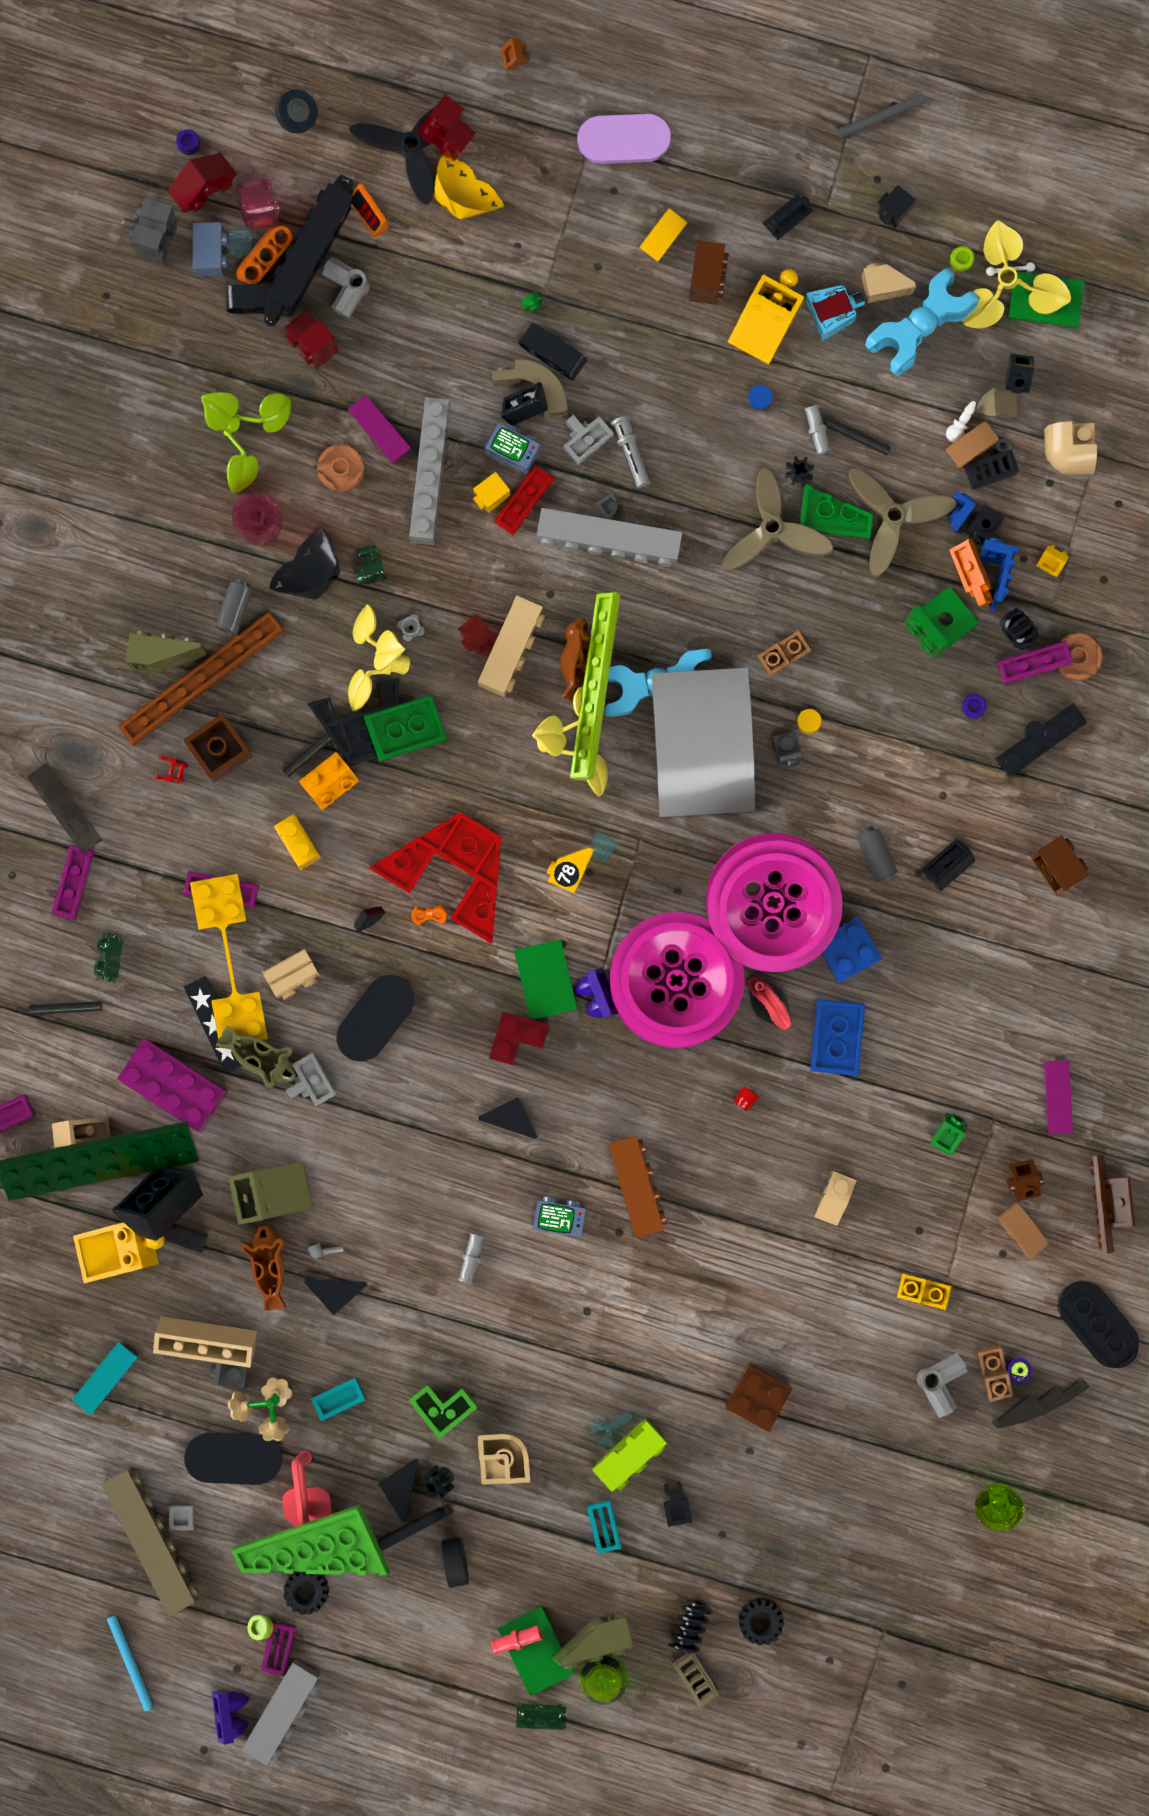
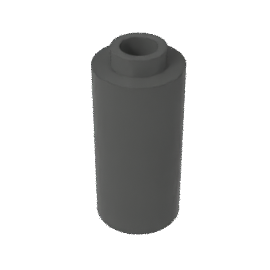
M236 579L235 582H230L215 625L216 629L232 635H238L253 591L249 588V583Z
M873 826L862 829L860 831L861 835L857 839L875 882L898 873L880 829H874Z

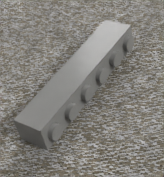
M425 397L409 534L411 543L435 545L450 414L448 399Z
M541 508L536 536L537 541H541V544L544 546L554 547L555 544L564 545V548L567 550L577 551L578 548L587 549L588 553L601 555L604 552L610 553L611 557L624 559L627 556L633 557L637 562L648 563V560L658 562L660 566L671 567L672 564L677 565L682 532Z

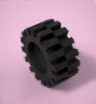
M294 1572L287 1579L283 1589L286 1605L290 1606L293 1612H299L300 1615H310L313 1612L319 1611L328 1598L329 1587L327 1579L323 1577V1574ZM310 1582L314 1585L316 1594L313 1599L305 1601L299 1598L297 1587L300 1583Z
M756 1598L753 1601L751 1599L747 1605L744 1604L742 1611L739 1613L740 1630L743 1636L752 1644L756 1643L759 1646H762V1644L769 1645L770 1642L773 1640L775 1642L778 1639L777 1637L782 1634V1628L784 1627L783 1615L773 1601L771 1602L767 1598ZM758 1612L768 1614L771 1619L770 1626L764 1631H758L752 1626V1618Z

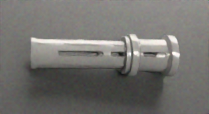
M626 415L611 421V426L615 427L619 439L617 443L624 449L636 488L639 489L650 485L651 481L647 475L636 443L638 436L634 434L630 423L631 416Z

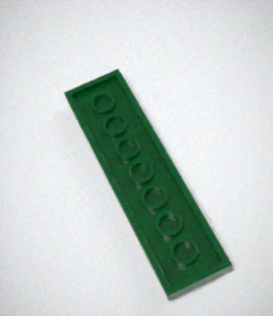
M188 1121L3 1159L0 1160V1181L8 1200L12 1201L146 1173L154 1169H164L167 1166L174 1167L198 1162L199 1153Z

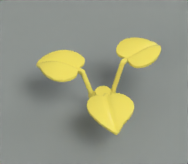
M996 221L992 225L984 243V255L987 261L992 265L1004 263V267L998 273L1000 285L994 296L990 290L985 288L973 291L980 297L977 308L963 320V324L970 328H986L997 323L1004 313V305L997 300L1002 289H1012L1017 284L1032 291L1029 295L1030 306L1040 314L1053 313L1071 301V295L1067 286L1058 277L1052 274H1040L1034 279V287H1031L1018 278L1014 268L1008 267V261H1014L1021 255L1023 241L1015 230L1006 226L1001 221Z
M368 604L365 605L356 618L353 627V638L358 644H363L367 640V642L376 647L374 667L377 670H369L365 673L364 670L360 669L352 677L348 698L354 713H357L367 702L371 694V675H390L391 672L404 675L410 667V658L401 655L406 649L392 631L387 630L383 632L377 642L371 638L370 635L376 629V615L373 608Z
M583 687L577 689L573 698L574 710L578 717ZM549 716L540 723L532 737L537 740L538 748L543 753L548 752L554 757L560 754L573 756V751L563 749L566 746V737L563 732L578 726V721L563 727L557 716ZM597 754L594 779H589L587 782L594 793L600 797L607 784L608 769L604 759Z

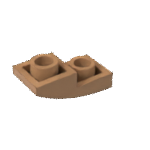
M984 421L945 450L957 467L961 469L979 454L987 451L1000 439L988 422Z
M798 630L780 643L774 644L759 654L758 658L768 674L772 676L810 653L812 649Z
M1018 1203L1012 1205L998 1217L1009 1236L1016 1240L1026 1257L1032 1259L1049 1244L1032 1219Z
M996 1345L976 1350L989 1402L1013 1397L1002 1347Z

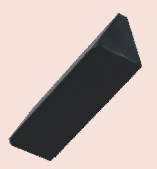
M541 382L503 398L501 417L513 426L547 411L548 405L543 384Z
M956 838L923 867L921 871L939 891H942L973 864L975 858L973 853Z
M173 1224L164 1233L165 1241L197 1252L204 1251L208 1239L207 1234L177 1224Z

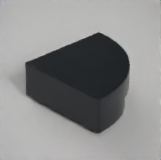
M381 906L362 910L353 925L357 932L371 927L382 918L385 911Z

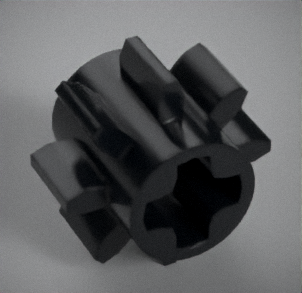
M795 456L793 464L787 462L786 468L790 471L785 473V478H791L792 486L795 483H800L804 487L806 479H813V475L808 472L814 469V465H808L807 457L803 460H798V457ZM802 468L803 472L797 475L796 470Z
M436 1465L424 1475L427 1479L424 1483L425 1489L432 1496L440 1495L443 1498L455 1488L451 1484L454 1481V1475L446 1467L439 1469Z

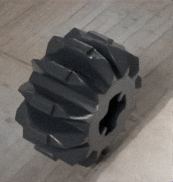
M1015 608L1009 611L1000 621L1001 630L1018 649L1024 650L1030 647L1039 637L1033 621L1020 609Z

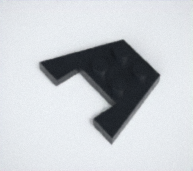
M399 678L376 684L382 707L337 719L331 697L307 703L350 766L378 759L364 716L398 705Z

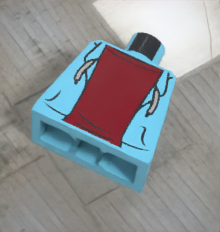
M843 285L809 292L805 298V303L822 341L852 324L856 318L854 309L865 305L860 291L848 296Z

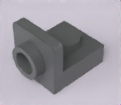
M796 731L772 736L778 764H785V767L798 765L799 760H802L804 756L800 750Z
M216 1363V1365H212L210 1379L214 1380V1386L222 1385L245 1388L248 1367Z

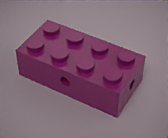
M143 1038L117 1080L182 1122L188 1121L189 1127L201 1133L228 1093L225 1089Z

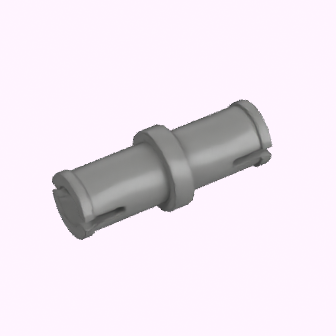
M814 405L804 409L810 426L808 432L813 437L816 454L823 455L832 450L826 434L828 430L827 425L823 423L819 405Z
M470 1233L466 1253L462 1255L464 1261L460 1276L458 1277L459 1281L473 1284L477 1264L482 1259L480 1258V1253L485 1236Z

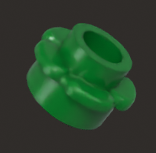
M536 291L529 294L521 301L524 306L523 310H529L531 313L542 306L541 301L543 297L539 296Z

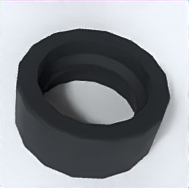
M455 1538L442 1541V1557L448 1587L468 1585V1567L462 1539Z

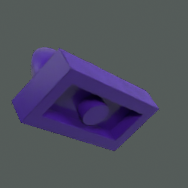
M603 968L587 972L586 976L578 982L573 991L581 996H595V999L589 1004L586 1013L596 1018H607L618 1014Z
M212 1691L218 1742L224 1745L234 1743V1739L246 1730L248 1723L241 1718L231 1717L230 1714L243 1708L250 1698L243 1693L235 1691Z

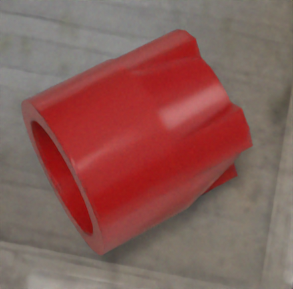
M743 1086L733 1102L747 1112L756 1103L759 1096L746 1086Z

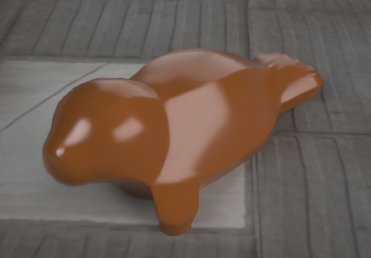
M578 618L568 625L566 629L567 643L561 655V670L567 684L562 697L573 702L577 689L584 685L591 637L587 621L584 618Z
M268 1224L259 1226L252 1243L244 1242L241 1245L242 1251L251 1260L254 1281L264 1296L265 1311L286 1308V1304L280 1295L284 1281V1261L281 1250L285 1245V1240L282 1237L279 1238L277 1231Z

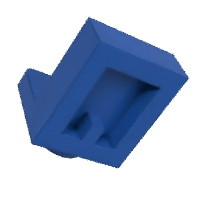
M956 492L953 496L957 502L956 505L959 507L955 509L949 518L952 520L949 528L956 533L976 506L973 503L974 500L966 493L960 494L959 492Z

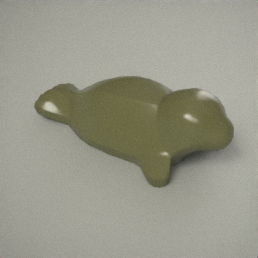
M228 1026L217 1041V1047L230 1049L240 1064L263 1078L264 1084L268 1088L274 1087V1081L281 1084L294 1081L296 1077V1072L287 1059L293 1054V1050L290 1047L279 1049L257 1037L238 1036Z

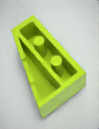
M645 1418L592 1467V1471L611 1492L615 1489L620 1491L629 1483L628 1478L634 1472L636 1474L640 1473L648 1465L646 1462L652 1456L657 1457L666 1448V1439Z

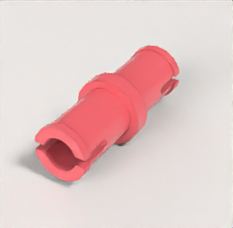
M535 1625L521 1631L513 1630L509 1635L492 1639L491 1646L494 1654L498 1655L512 1649L521 1650L525 1645L542 1641L543 1636L539 1625Z

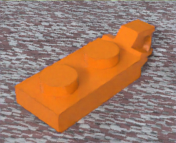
M968 539L949 549L966 593H970L972 598L975 597L978 606H986L992 603L993 599L989 591L991 589L990 581L973 539Z

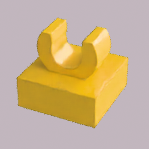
M1048 545L1036 566L1057 578L1069 556H1067L1066 551L1061 553L1056 550L1055 545Z

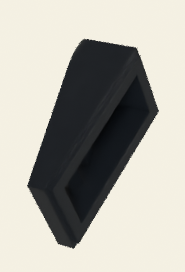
M1012 450L999 453L964 468L972 490L1016 476L1019 472ZM1003 460H1006L1008 464L1009 470L1007 471L1005 469ZM994 463H997L1000 471L999 474H997L993 465ZM985 466L988 467L989 473L991 475V477L987 478L986 472L984 470ZM976 469L979 470L982 479L979 482L974 471Z

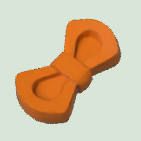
M438 905L434 908L429 906L426 909L415 906L411 913L413 922L418 926L426 920H434L439 924H443L448 917L447 910L443 905Z

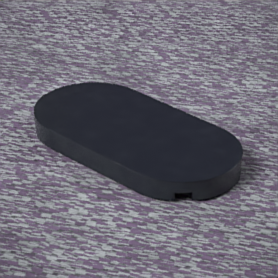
M385 975L377 978L369 986L338 1028L337 1045L343 1055L359 1062L374 1059L379 1055L413 1009L414 994L406 980L395 975Z
M1085 1281L1073 1282L1062 1290L1058 1299L1059 1315L1094 1359L1108 1368H1123L1131 1364L1139 1350L1138 1334L1105 1293L1095 1284Z
M209 1432L203 1433L191 1440L185 1450L184 1463L188 1473L200 1482L261 1485L270 1482L277 1476L283 1464V1454L279 1445L274 1440L265 1441L261 1434Z
M446 1503L443 1507H438L379 1538L377 1542L381 1551L453 1513L454 1510L451 1504Z

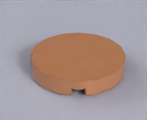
M349 445L330 446L322 452L317 464L319 479L324 486L332 491L345 492L352 490L360 483L364 475L363 459L358 451Z
M1075 633L1068 635L1060 641L1067 640L1073 660L1072 665L1058 669L1061 675L1069 680L1082 681L1092 677L1098 671L1103 656L1101 647L1093 640L1094 638L1087 634Z

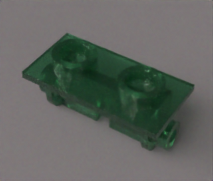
M107 932L103 933L102 937H99L97 950L100 951L99 961H96L94 965V975H97L96 981H103L104 977H106V982L115 983L116 978H119L120 961H113L112 956L121 957L124 940H122V935L112 934V938H110L111 933Z
M525 1703L517 1705L516 1728L566 1730L567 1707H562V1704H559V1706H539Z

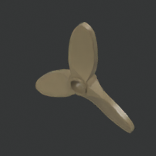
M763 468L757 475L756 481L757 504L763 519L761 526L739 541L726 554L722 561V569L724 571H732L740 568L757 557L773 542L779 541L792 550L815 556L829 555L833 552V546L826 536L814 529L801 524L783 522L782 500L777 481L769 469ZM773 525L779 527L774 533L768 532L769 527Z
M856 468L849 470L848 476L852 487L858 496L881 517L882 521L870 551L869 569L873 577L880 576L888 568L895 554L899 541L900 527L903 524H922L937 520L951 513L957 504L956 500L950 496L932 495L916 498L900 505L894 503L883 487L867 473ZM896 512L900 519L892 521L889 519L888 513Z

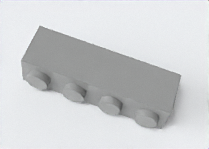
M295 1659L241 1751L266 1766L270 1760L275 1762L283 1749L279 1747L282 1739L288 1740L295 1729L292 1722L296 1716L301 1718L308 1706L305 1703L306 1698L309 1694L314 1696L321 1683L317 1680L320 1673Z

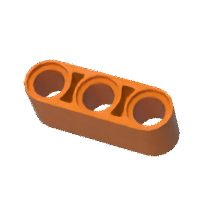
M275 226L267 230L238 266L236 275L240 282L255 284L264 277L292 241V233L287 227ZM278 230L283 235V240L280 244L275 240V233ZM263 248L268 252V259L265 262L260 258V252ZM248 267H251L254 272L250 280L245 275V270Z

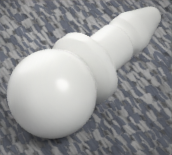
M975 401L966 406L959 421L954 419V424L948 427L946 437L951 443L964 436V430H968L969 427L965 424L968 423L971 415L974 413Z

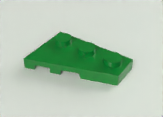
M805 483L800 517L801 525L814 529L823 535L870 540L873 514L849 503L841 502L833 498L832 495L825 492L822 493Z

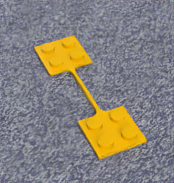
M238 874L190 882L198 929L218 927L222 931L231 980L232 994L227 998L212 1000L218 1039L228 1026L238 1036H252L266 1040L268 1037L260 993L239 994L237 992L226 936V927L228 925L246 921Z

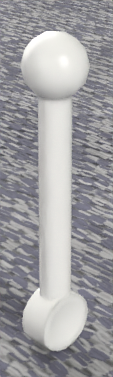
M1028 263L1026 266L1012 268L1015 271L1032 273L1035 270L1034 263ZM989 267L986 273L988 276H993L995 273H999L1002 268L995 269Z

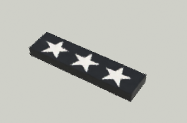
M205 976L184 986L224 1073L227 1074L243 1066L230 1049L216 1046L218 1034L212 1000H217L207 977Z

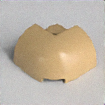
M1072 421L1054 423L1044 428L1045 456L1053 468L1060 471V474L1066 475L1094 474L1097 461L1094 423L1072 424Z
M510 1434L478 1435L482 1485L531 1482L527 1448L520 1439Z

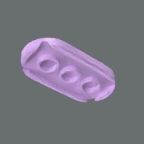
M653 114L592 117L582 124L577 136L579 151L595 164L656 161L668 150L671 140L670 129L666 122Z

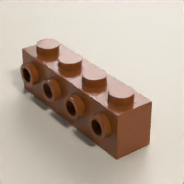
M637 1136L609 1143L608 1146L635 1238L664 1230L663 1225L667 1224L664 1211H658L656 1201H659L660 1197L657 1187H651L649 1178L653 1177L650 1163L645 1164L642 1154L646 1153L643 1140H638Z

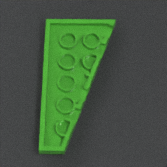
M361 1505L235 1546L231 1550L241 1573L284 1571V1574H293L294 1572L331 1575L379 1573V1575L388 1576L391 1572Z

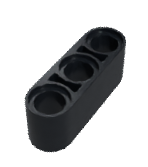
M268 284L227 286L226 311L231 314H264L266 297L263 294Z
M535 323L530 324L518 341V344L525 351L573 381L587 362L584 355Z

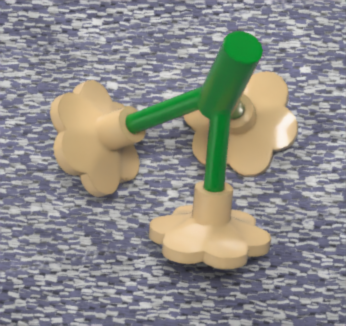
M275 1377L269 1378L267 1384L261 1389L262 1395L265 1396V1401L252 1402L247 1393L234 1392L232 1399L228 1401L231 1418L244 1422L248 1419V1414L252 1412V1408L266 1406L270 1409V1417H266L264 1422L259 1425V1433L263 1434L265 1441L273 1439L280 1441L284 1439V1434L289 1432L290 1427L285 1423L283 1417L275 1416V1406H284L287 1399L292 1396V1390L288 1387V1381L284 1378L279 1380Z

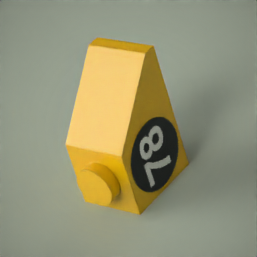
M591 845L561 856L556 862L552 861L547 871V874L550 875L548 882L575 893L596 847Z

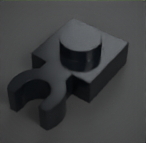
M677 1481L678 1488L675 1492L669 1491L668 1484L664 1483V1492L670 1497V1500L663 1501L668 1527L692 1523L688 1497L680 1498L683 1489L680 1481Z

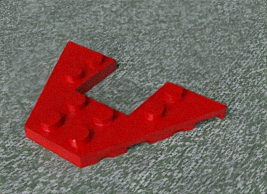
M460 812L369 867V870L408 894L412 892L435 854L474 877L475 880L450 919L486 942L493 943L501 837Z

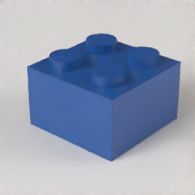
M859 917L840 926L831 943L820 954L837 984L882 959Z

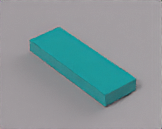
M118 1342L72 1401L89 1415H92L138 1359V1356L121 1342Z

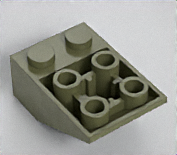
M137 631V634H129L125 662L134 671L157 674L205 657L208 652L199 643V640L195 638L185 637L184 641L175 640V636L168 634L154 637L151 636L150 632Z
M303 1161L228 1177L238 1225L313 1209Z
M614 1612L593 1618L553 1656V1661L561 1667L564 1666L565 1669L579 1666L580 1661L587 1659L589 1662H596L602 1660L605 1654L612 1653L613 1656L627 1653V1648H631L633 1645L626 1617L619 1612Z

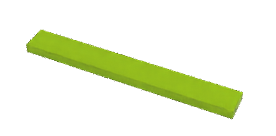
M616 592L596 595L570 778L574 780L594 779L620 600V594Z

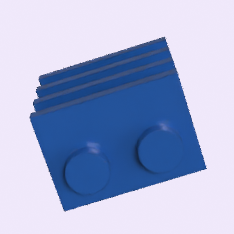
M997 538L985 540L978 553L981 561L1000 565L993 602L990 608L991 611H995L997 603H1002L1009 593V588H1006L1012 579V575L1009 573L1015 566L1016 561L1013 558L1019 547L1004 544L1003 540Z

